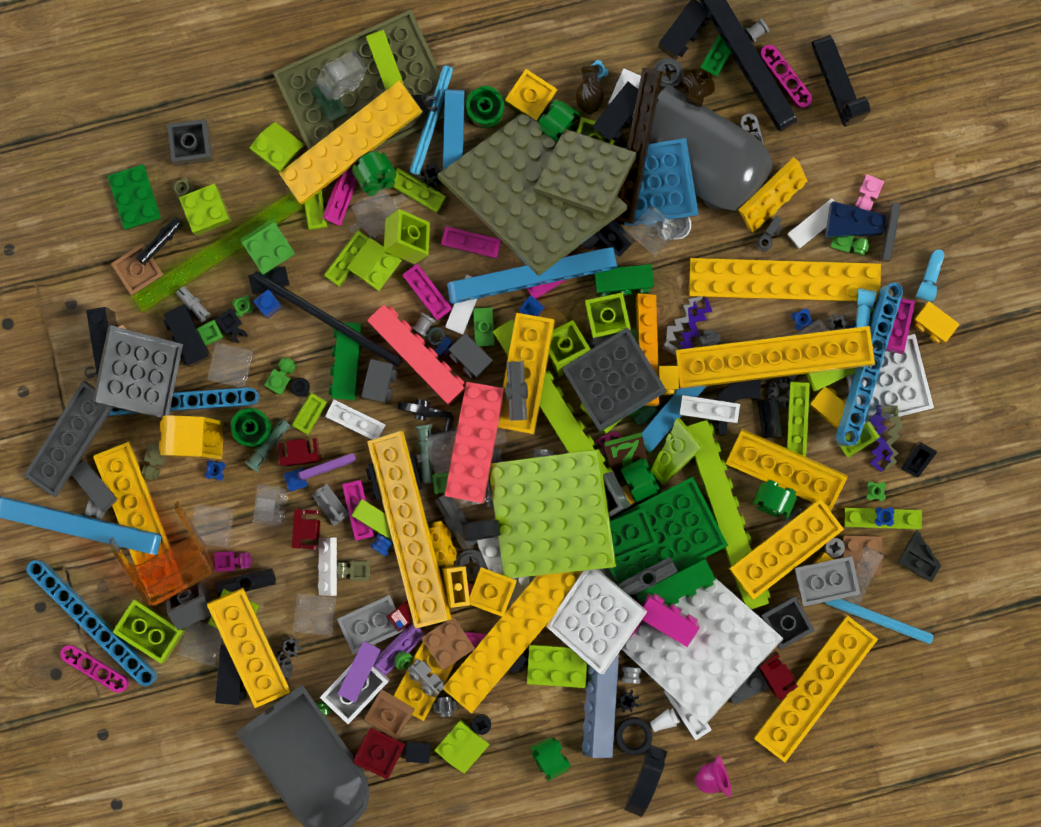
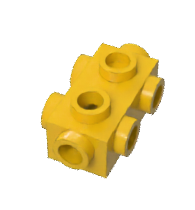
M442 520L431 523L432 527L428 529L438 566L443 565V568L454 566L453 561L456 560V549L451 542L450 529L446 523L443 524Z

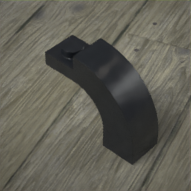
M761 380L735 382L726 387L717 396L716 400L735 403L741 399L759 400ZM715 420L714 431H717V435H727L728 422Z
M650 745L647 749L637 780L628 795L624 808L625 811L640 817L644 815L657 788L668 751Z

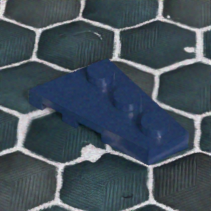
M832 201L829 207L825 239L858 235L859 237L882 235L884 233L886 215Z

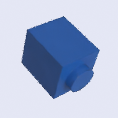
M269 289L254 300V303L267 318L283 307Z

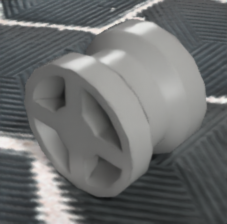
M91 498L89 499L85 514L87 516H96L97 519L101 520L105 513L98 508Z
M838 538L831 539L823 546L824 552L830 557L841 556L845 549L844 543Z
M622 666L624 676L621 682L640 684L639 673H641L642 668Z

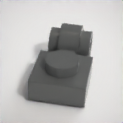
M778 216L774 217L763 236L756 242V247L759 251L766 252L772 247L771 236L773 234L777 236L782 228L780 223L783 219ZM765 241L767 246H763L761 242Z

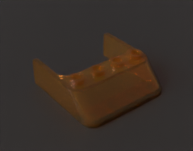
M179 501L175 503V511L188 530L189 537L139 565L131 564L113 537L109 539L110 549L143 601L149 606L159 605L209 577L214 571L213 562L204 542Z

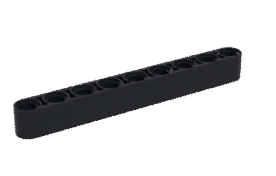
M699 0L777 130L782 132L797 122L796 115L726 0Z

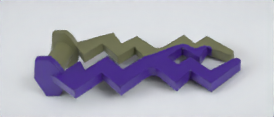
M876 405V413L869 420L877 428L875 430L880 436L876 440L879 445L871 451L876 457L870 463L880 472L883 469L877 462L885 457L881 453L885 449L890 452L884 458L889 461L885 466V470H888L897 462L893 457L899 453L891 447V444L900 437L896 431L904 428L898 417L897 405ZM881 413L894 414L889 420L895 425L886 431L892 437L887 440L880 436L881 433L888 429L880 423L885 420V418L880 416Z

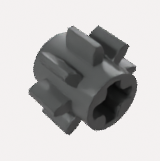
M836 313L832 314V320L830 318L826 319L829 324L825 329L830 331L847 329L845 325L849 323V321H844V315L837 317ZM838 321L841 328L835 329V324L833 323Z
M713 329L704 331V336L699 337L701 347L721 345L720 335L718 332L713 333Z
M291 635L289 640L283 637L284 644L278 645V647L283 648L280 655L287 654L288 660L290 655H294L297 658V650H302L301 647L297 646L300 643V639L295 642L293 635ZM287 643L295 644L293 652L285 650Z
M452 696L438 697V702L434 703V713L439 712V717L454 716L453 711L457 710L456 700L452 701Z

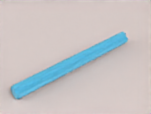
M444 65L434 93V97L438 98V100L431 102V107H436L437 111L428 112L410 167V173L419 175L445 97V89L448 88L453 68Z
M843 599L823 602L922 642L931 644L934 635Z

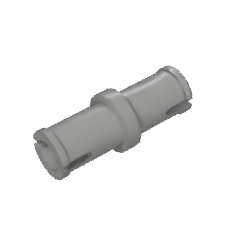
M186 286L181 287V292L178 290L176 295L181 298L187 305V309L191 310L201 322L205 321V317H209L210 313L200 304L198 297L195 298L189 292Z

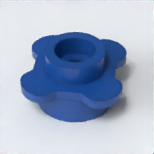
M808 309L792 313L791 318L794 320L797 330H801L805 326H812L813 320L809 315Z
M209 460L205 477L207 479L216 478L219 481L224 478L223 470L226 467L225 463H216L213 460Z
M877 507L875 509L877 514L875 524L877 526H892L894 524L893 508L882 509Z

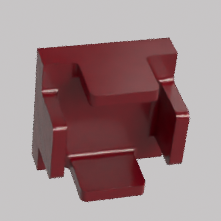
M312 438L314 453H311L310 441L308 440L287 441V457L285 456L284 443H278L279 466L288 467L322 462L318 438Z
M294 509L291 548L318 549V545H305L304 540L320 538L321 521L306 519V514L320 515V511Z
M775 651L768 655L758 667L773 695L782 700L787 697L786 694L798 688V686L794 682V677L785 663L782 664L780 659H778L780 655Z
M369 727L367 734L363 736L356 750L357 754L352 763L388 780L405 744L379 730Z

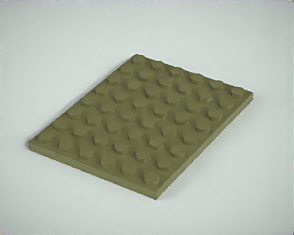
M411 10L273 72L308 150L386 91L366 38L368 35L384 30L404 86L411 95L423 94L426 98L434 96L441 73ZM445 97L436 123L444 120ZM426 109L425 115H418L371 152L423 130L429 110Z
M522 113L437 175L438 179L529 268L540 276L626 211L627 205L619 197H616L607 217L535 193L534 187L558 142L543 134L540 130L541 125L536 120Z

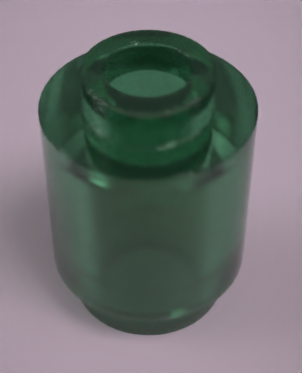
M644 405L629 415L640 426L658 412L656 410L658 406Z

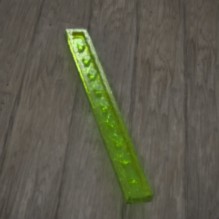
M290 192L133 295V299L141 311L145 313L180 290L181 287L186 286L244 248L241 242L242 237L272 218L279 225L303 209L294 194Z

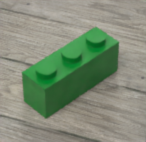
M652 264L618 267L594 273L596 295H601V297L622 292L623 296L631 295V291H639L640 294L650 293V289L654 288Z

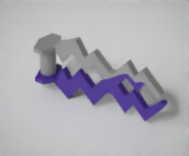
M702 297L688 299L690 305H683L686 317L675 319L676 326H667L666 343L662 349L676 356V350L680 349L670 344L669 341H676L673 332L683 331L681 323H688L691 330L690 332L681 333L684 342H679L681 349L694 348L690 338L700 336L695 323L707 321L704 314L712 312L707 297L704 299L706 308L696 310L697 315L695 316L692 315L691 310L699 308L695 302L702 300Z

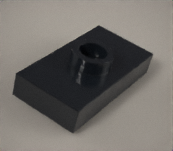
M777 398L758 401L763 438L782 436Z

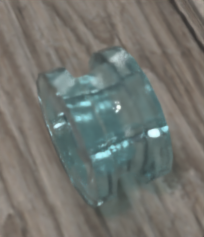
M433 328L428 333V340L433 345L438 346L445 339V333L440 328ZM436 331L438 334L439 332L442 334L438 342L431 339Z

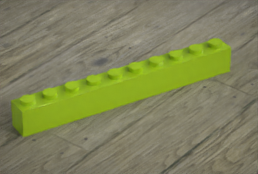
M513 319L493 331L494 336L507 356H509L514 328ZM547 370L545 372L539 405L540 409L568 453L595 450L593 448L595 445L590 435H585L583 423L580 419L576 420L572 414L575 412L569 402L567 404L564 402L562 397L565 395L559 386H554L552 383L554 378L550 371ZM600 452L602 473L613 472L610 467L607 469L603 464L606 460Z
M705 420L687 427L704 446L694 456V460L713 517L728 544L724 549L731 567L751 552L749 544L752 541L749 533H745L743 527L746 525L744 517L738 513L737 507H739L737 497L732 495L731 489H733V484L730 477H726L725 471L727 466L724 459H720L719 452H721L719 443L718 441L714 442L712 434H715L712 423L708 424V421ZM734 576L741 600L746 606L754 609L769 604L768 599L771 597L768 589L752 600Z

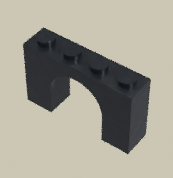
M107 307L86 310L97 377L108 326L117 327L115 312Z

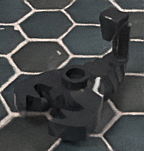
M416 399L415 404L398 403L397 409L411 412L415 415L414 419L425 421L426 417H446L444 431L441 432L440 429H436L435 439L443 442L446 440L445 438L451 435L454 421L452 412L430 408L431 402Z

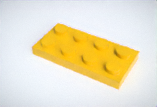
M793 157L738 209L747 228L752 233L761 228L764 222L776 214L778 209L788 202L798 190L802 189L807 182L803 169L796 158Z
M424 641L411 663L412 665L417 659L423 660L431 669L427 676L430 678L435 673L443 681V685L455 664L454 662L442 670ZM408 671L394 694V697L413 707L415 710L412 715L422 721L425 720L438 696L436 695L433 698L425 694L420 683L412 680Z

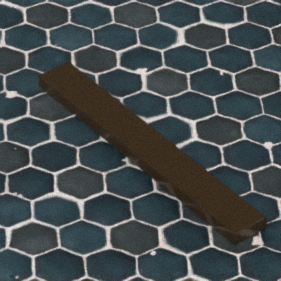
M642 68L627 150L636 152V158L618 195L627 205V210L614 220L633 224L635 220L663 71Z

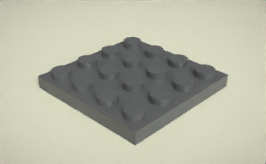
M112 325L108 326L92 402L162 419V416H169L183 344Z
M628 327L562 367L600 432L667 392Z

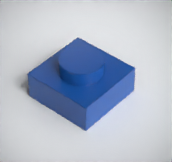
M530 295L519 308V311L522 314L539 316L545 307Z
M446 336L435 352L439 357L447 356L450 353L449 349L452 347L453 342Z
M303 468L284 474L289 492L308 487L307 480L301 481L297 475L303 471Z

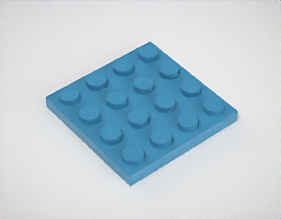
M686 138L649 144L635 220L633 224L624 222V226L699 215Z

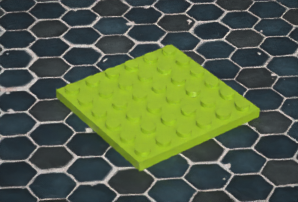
M599 449L491 463L489 476L495 518L499 520L501 533L498 538L504 576L518 578L616 567Z

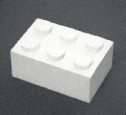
M351 665L320 697L347 724L360 713L390 680L374 665L355 703L338 695Z

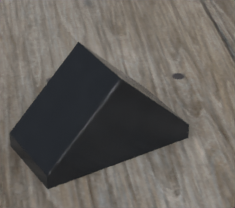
M922 442L914 443L901 469L918 478L937 451Z

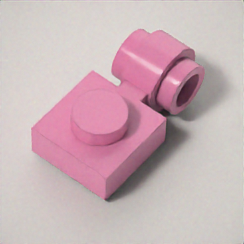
M866 174L858 192L864 196L858 197L855 206L870 211L874 203L871 201V198L874 200L878 198L884 181Z

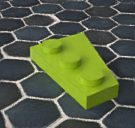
M680 418L675 420L674 427L671 433L668 434L667 441L651 468L652 473L662 485H665L704 447Z

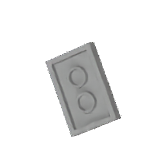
M852 556L794 568L802 606L861 594Z
M391 595L337 619L352 654L359 651L363 641L374 645L405 630L404 627L397 632L386 617L396 609Z

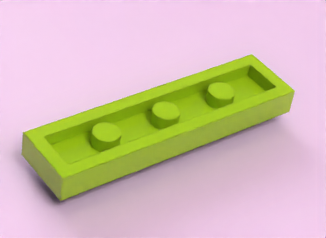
M790 381L787 449L806 457L810 382Z
M844 508V527L922 529V510L894 509V524L892 526H877L875 524L877 515L875 509Z

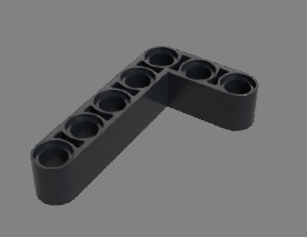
M827 35L812 41L814 54L843 126L848 127L863 121L871 111L869 102L865 96L856 98L832 36Z

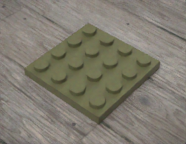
M565 129L534 187V192L607 217L636 158V152Z

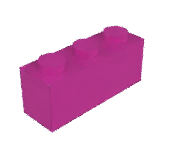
M648 593L641 604L647 610L642 620L688 647L700 629L697 622L698 619L690 614L686 616L681 613V609L674 604H666L664 602L665 599L658 594L653 596Z

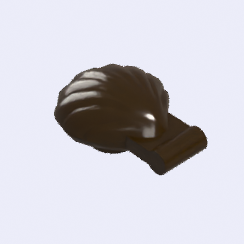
M597 65L582 67L583 81L576 92V103L582 112L587 114L597 112L603 104L604 92L598 82L599 68Z
M704 69L686 70L682 75V82L687 91L685 100L701 107L704 98L715 91V82L712 80L709 72Z

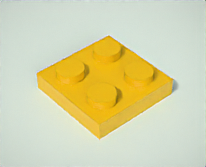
M525 69L506 97L505 102L538 121L558 89Z
M480 567L469 597L470 605L504 617L517 580Z

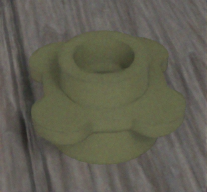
M185 177L171 186L172 190L176 192L178 199L181 196L194 192L193 187L189 185V180Z

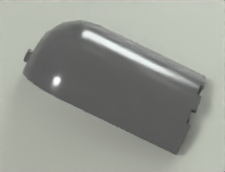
M668 85L658 95L649 144L686 138L695 194L720 208L739 211L738 209L772 178L773 165L769 152L764 144L751 133L703 105L699 107L686 101L687 95Z
M301 685L265 711L266 714L263 712L238 730L236 735L290 811L304 827H354L353 824L359 820L367 809L370 796L368 780L362 768L352 763L354 756L320 711L307 690Z

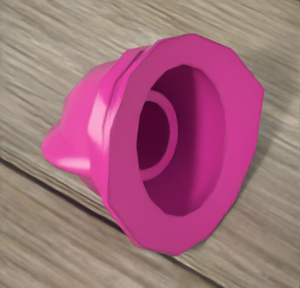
M718 755L714 762L707 763L701 767L694 778L695 783L702 792H723L730 798L732 794L731 784L720 755Z

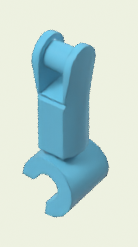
M935 250L931 254L916 298L930 301L931 303L935 300L937 286L934 284H936L940 266L944 259V252L942 250Z
M858 288L857 306L859 307L857 308L855 328L868 326L870 311L876 299V291Z

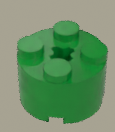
M481 86L470 92L466 100L468 119L479 128L495 127L504 115V101L498 90L490 86ZM487 104L489 109L482 110V107Z
M556 99L551 104L549 113L547 115L544 114L538 124L541 125L540 130L543 134L558 142L565 129L570 131L575 129L577 125L574 122L576 119L580 120L581 114L562 100L558 101Z
M378 151L370 152L359 159L360 163L357 167L354 165L352 168L354 177L368 196H374L384 188H391L395 184L396 170L384 152L382 154H379Z
M246 408L238 411L231 421L233 438L241 445L247 447L260 446L268 439L272 431V423L269 417L256 408ZM249 424H255L254 431H249Z
M644 457L620 469L636 503L661 492L657 482H654L656 479L652 471L647 469L649 466Z
M768 480L765 483L762 482L752 505H759L758 509L766 514L777 518L780 514L784 516L783 519L788 520L797 499L795 496L796 491L787 487L785 489L778 487L779 484L772 480Z
M549 736L529 747L533 752L531 754L540 772L545 773L546 777L544 778L547 782L568 772V768L571 767L567 757H564L560 752L562 750L561 744L554 737L551 738Z

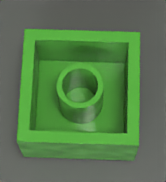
M273 218L241 238L242 244L262 274L295 255L294 250Z

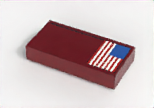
M408 600L386 616L397 632L413 621Z

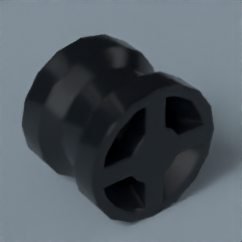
M479 714L474 717L472 722L474 732L479 735L487 734L491 729V719L485 714Z

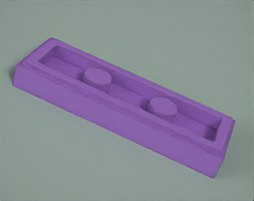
M354 453L301 471L297 474L298 478L302 481L353 463L355 461Z
M412 622L378 655L374 666L386 676L395 667V656L402 651L409 653L426 633L421 628L415 629Z
M363 641L338 695L354 703L356 702L381 651L380 648Z

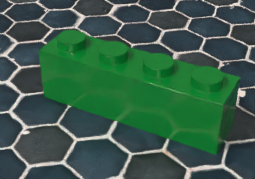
M343 322L362 334V324ZM334 329V338L337 339L336 346L333 345L332 357H335L334 365L331 364L330 376H333V384H329V395H332L333 400L356 401L361 345Z
M703 558L657 582L653 587L640 591L636 596L640 604L643 603L648 593L653 596L658 594L665 599L664 602L668 605H675L679 603V598L683 596L689 598L697 593V589L711 587L714 585L713 581L716 578L706 558Z

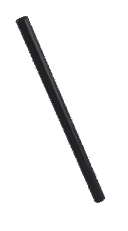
M258 271L253 274L252 280L398 367L403 360L401 357Z

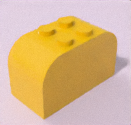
M162 416V421L160 422L161 440L159 441L161 456L222 460L224 421L194 416Z

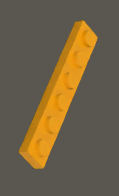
M638 293L636 295L637 343L658 376L656 295ZM659 397L647 403L646 406H658Z

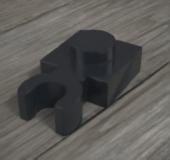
M423 94L411 95L423 111L420 115H425L426 109L432 112L437 111L436 107H431V102L437 101L438 98L434 96L426 98Z
M231 308L215 319L227 335L231 332L233 333L232 337L236 343H240L237 339L238 334L242 333L246 338L248 337L247 332L239 328L243 323Z

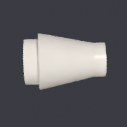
M674 708L665 710L657 718L650 721L654 732L675 727L677 723H680L679 716Z

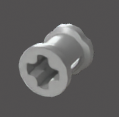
M761 18L750 28L744 29L752 43H755L756 39L762 34L770 32L767 24Z
M421 312L420 319L411 328L426 337V332L436 321Z

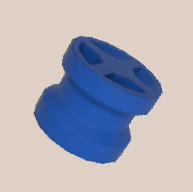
M378 533L376 542L372 543L370 547L387 556L389 548L393 547L394 544Z

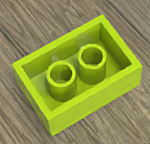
M134 599L113 630V633L162 664L167 661L186 629L177 630L171 619L140 599Z
M529 645L527 684L585 688L587 662L569 646Z

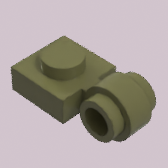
M149 442L144 461L150 462L148 466L144 465L142 476L150 481L158 479L160 469H157V465L164 466L167 456L160 455L159 445Z
M351 561L350 568L346 562H337V578H346L350 574V581H370V561Z

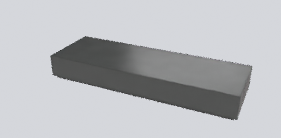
M898 203L891 204L889 208L881 262L887 263L892 258L901 207Z
M83 460L74 469L71 475L98 508L105 513L118 498L87 461Z

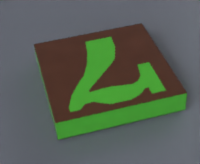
M642 433L604 442L609 467L615 475L621 473V468L643 457L648 463Z

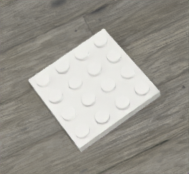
M915 334L908 335L904 354L885 351L864 424L869 422L870 418L876 413V405H897L898 417L934 408ZM875 343L872 346L874 350H877V345ZM855 373L846 376L849 390ZM863 378L862 385L865 387L866 380ZM857 396L856 402L860 405L861 399ZM881 413L880 416L888 420L894 414Z
M598 569L584 570L546 627L599 674H604L643 619L647 610Z

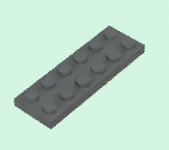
M82 381L24 474L25 477L53 497L59 495L113 407L92 402L95 387L87 381Z

